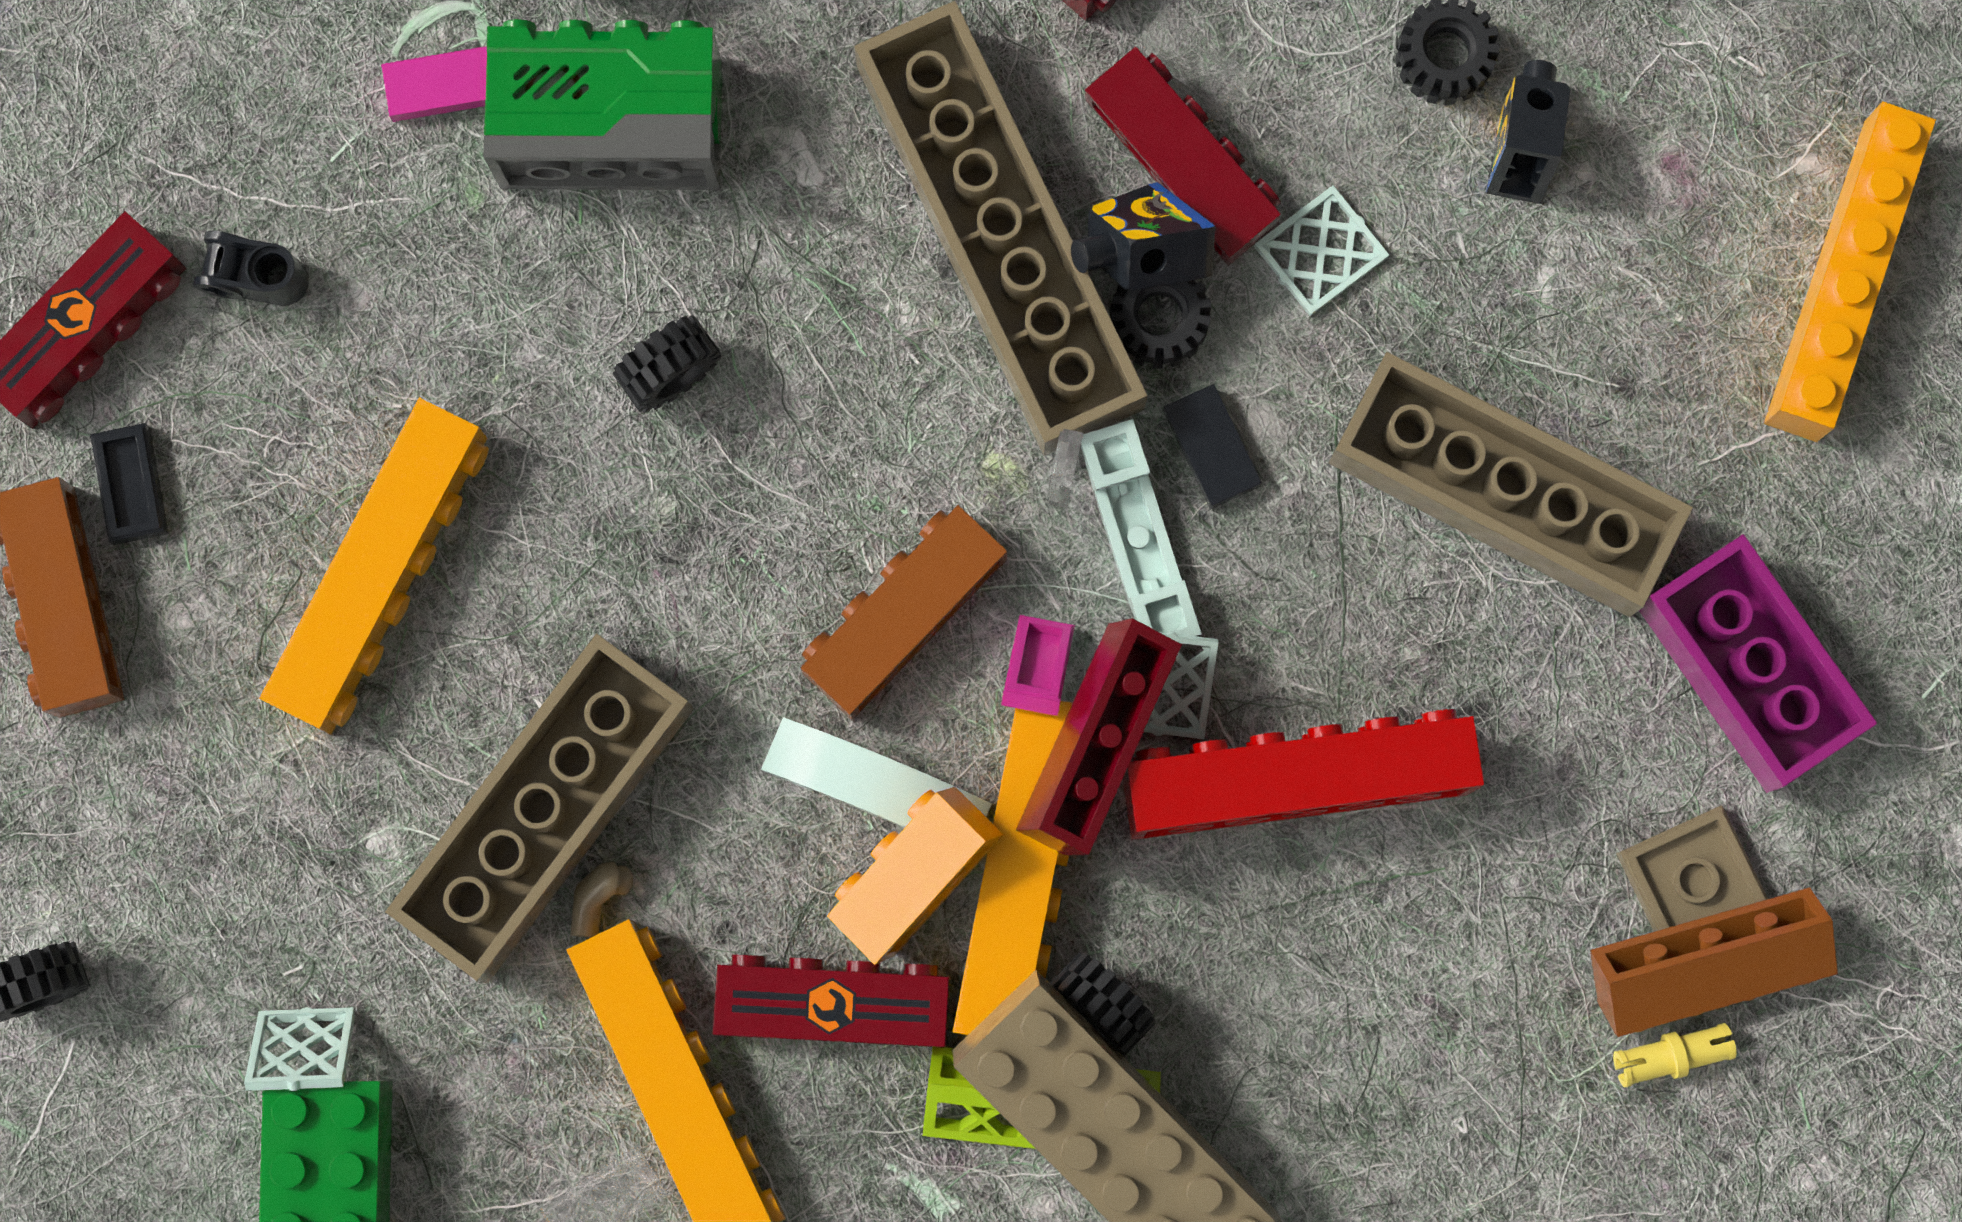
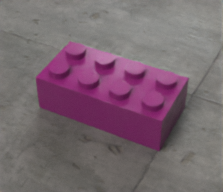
M1744 534L1649 596L1644 607L1639 610L1766 793L1786 786L1877 724Z

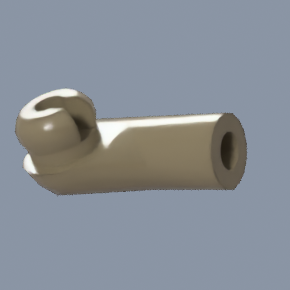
M613 861L601 863L577 884L573 897L570 936L591 938L599 934L601 906L613 895H627L632 889L633 873L630 868L625 865L617 866Z

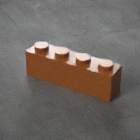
M55 477L0 492V545L5 547L9 564L2 568V575L9 596L12 599L16 598L21 619L15 621V632L24 653L29 652L33 673L28 674L27 683L34 704L37 707L41 706L43 712L61 718L124 701L75 487L60 477Z
M959 505L948 515L943 510L936 513L920 531L919 535L924 540L910 555L904 550L895 555L880 573L885 581L871 595H868L865 591L860 592L841 613V616L846 621L831 636L826 631H823L802 653V656L807 660L801 666L803 675L851 721L859 715L1007 561V550Z
M1810 887L1590 950L1597 1002L1617 1037L1634 1032H1642L1648 1028L1687 1017L1698 1016L1704 1012L1743 1001H1750L1760 996L1799 985H1806L1813 981L1838 974L1833 920Z

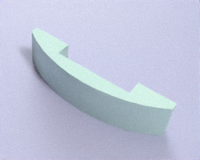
M1131 419L1080 435L1079 440L1097 505L1135 620L1158 632L1167 633L1168 631H1174L1182 635H1201L1202 633L1185 580L1182 581L1152 488L1149 478L1150 470L1134 420Z
M786 718L782 719L761 768L764 772L810 791L824 794L903 828L912 820L907 814L908 810L924 793L929 790H933L936 793L955 787L866 748ZM957 788L987 817L992 803Z

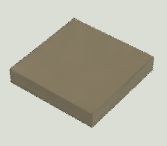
M1722 805L1616 853L1654 932L1768 899Z

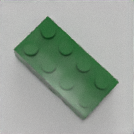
M344 1081L343 1087L307 1088L297 1091L289 1089L262 1091L259 1222H390L393 1081Z

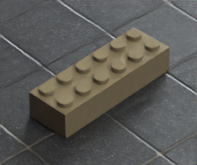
M1389 352L1385 353L1329 461L1330 465L1628 617L1644 607L1693 509L1692 506Z
M596 633L385 913L478 982L489 983L694 710L693 706L688 700Z
M1037 970L953 1049L954 1068L1109 1222H1282L1278 1212Z

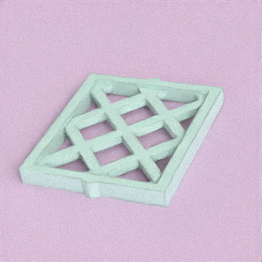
M1334 185L1254 244L1255 249L1279 277V283L1287 287L1310 317L1389 257L1388 252L1365 225L1364 219L1355 213ZM1324 203L1322 220L1304 218ZM1331 203H1336L1349 217V223L1329 221ZM1293 226L1291 243L1274 241V239ZM1301 226L1321 228L1319 246L1299 244ZM1328 229L1348 232L1346 250L1326 247ZM1355 233H1361L1373 247V253L1353 251ZM1270 248L1290 251L1288 269L1279 266L1271 256ZM1297 252L1317 254L1315 272L1295 270ZM1325 255L1344 258L1342 276L1323 274ZM1352 259L1370 261L1350 276ZM1294 278L1314 281L1312 299L1303 296L1295 286ZM1321 282L1339 284L1319 299Z
M1174 631L1160 632L1179 643L1198 645L1204 650L1189 661L1179 651L1176 660L1181 667L1168 676L1162 689L1168 693L1176 704L1161 715L1153 709L1151 714L1153 721L1147 723L1144 732L1153 733L1156 736L1165 734L1204 739L1219 643L1218 639L1182 635ZM1208 658L1204 683L1193 668ZM1187 673L1198 688L1182 699L1171 684ZM1202 696L1198 720L1188 705ZM1179 711H1182L1192 723V726L1189 728L1168 726L1166 721Z
M305 1007L297 1010L259 1011L244 1081L246 1091L281 1089L297 1091L307 1088L343 1087L355 1020L354 1007L323 1009ZM314 1021H335V1022L331 1023L330 1025H328V1026L325 1027V1028H322L321 1026H319V1025H318L317 1023H315ZM295 1022L284 1030L274 1024ZM304 1027L315 1033L301 1043L292 1037L293 1034ZM343 1027L340 1041L332 1034ZM266 1029L274 1036L263 1042ZM322 1040L333 1046L319 1056L309 1049ZM282 1041L292 1048L279 1057L268 1051ZM301 1054L310 1062L295 1071L286 1063ZM338 1055L337 1067L335 1068L327 1061ZM262 1057L268 1064L257 1070L259 1059ZM316 1068H320L328 1074L305 1076ZM276 1069L286 1075L284 1077H265Z

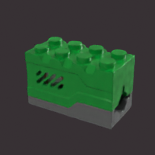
M521 19L507 20L503 23V26H487L483 158L500 189L720 190L722 61L713 27H704L702 23L697 21L680 20L671 23V30L668 32H648V24L645 22L622 20L615 23V29L611 32L593 31V25L587 21L565 20L559 23V28L556 31H537V25L534 22Z

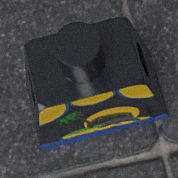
M1545 60L1528 61L1524 64L1523 75L1514 77L1500 114L1486 194L1537 204L1541 203L1562 158L1570 97V87L1566 83L1555 81L1557 67L1553 63Z
M1156 182L1094 205L1089 211L1088 237L1072 242L1071 257L1075 268L1080 273L1102 269L1124 288L1131 290L1207 278L1212 276L1215 225Z

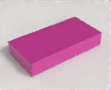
M487 46L381 64L388 112L392 122L484 107L486 100Z
M1024 615L1019 616L1001 705L1058 716L1075 625Z

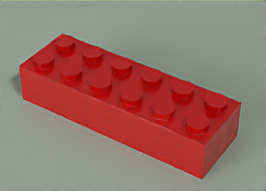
M1443 709L1421 714V719L1414 720V724L1400 726L1399 717L1393 716L1365 721V726L1359 727L1358 732L1343 733L1342 724H1332L1307 729L1308 734L1302 735V739L1286 741L1284 732H1271L1251 736L1250 742L1245 743V747L1228 749L1227 740L1221 739L1193 744V749L1189 750V754L1171 756L1170 747L1135 752L1136 757L1133 758V762L1129 763L1123 777L1131 841L1467 796L1484 786L1474 716L1457 718L1456 709Z

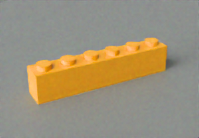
M1882 101L1864 121L1764 421L1765 425L1814 442H1818L1835 428L1936 119Z
M421 398L417 400L259 699L330 735L333 733L336 725L343 727L347 723L357 703V697L353 693L363 675L370 676L380 662L384 647L379 643L388 626H396L408 608L410 596L406 595L407 590L415 575L423 576L434 559L436 546L432 545L436 535L442 525L448 527L454 521L462 504L463 498L458 494L468 475L475 477L479 473L487 458L489 448L485 446L488 438L480 427Z
M1060 701L1058 716L1015 708L993 824L1004 835L987 853L953 1033L968 1036L1035 970L1046 978L1052 946L1041 944L1045 921L1052 923L1057 921L1062 889L1051 886L1055 865L1067 867L1069 855H1063L1016 831V828L1068 715L1072 702Z
M628 919L566 949L693 1222H781L785 1220L786 1217L772 1188L770 1187L762 1191L752 1171L760 1167L761 1164L747 1135H744L737 1139L728 1120V1117L736 1114V1111L724 1085L720 1082L712 1086L703 1067L704 1064L711 1061V1058L699 1032L695 1030L688 1034L678 1014L687 1009L675 981L673 978H670L663 982L654 963L655 960L662 957V954L649 927L646 926L639 930L636 922Z

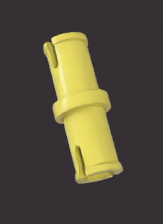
M1722 1023L1716 1027L1679 1036L1676 1032L1662 1034L1658 1042L1624 1051H1614L1613 1061L1615 1070L1625 1068L1624 1073L1618 1075V1079L1623 1087H1630L1632 1084L1666 1075H1671L1674 1079L1688 1076L1689 1069L1723 1060H1733L1737 1055L1735 1041L1725 1042V1037L1731 1036L1732 1032L1726 1023Z

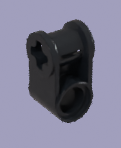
M205 232L204 242L208 245L201 276L194 277L193 287L197 290L222 298H243L279 306L294 304L305 295L309 287V276L306 268L285 247L276 243L246 239L226 232ZM288 265L287 274L280 283L267 285V277L274 267Z

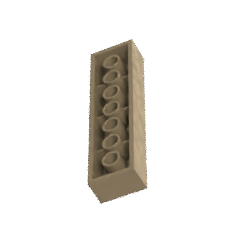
M952 1L855 45L857 69L1043 456L1078 441L1080 435L1111 426L1143 411L1148 395L1088 272L1080 273L1073 264L1071 257L1073 241L956 1Z

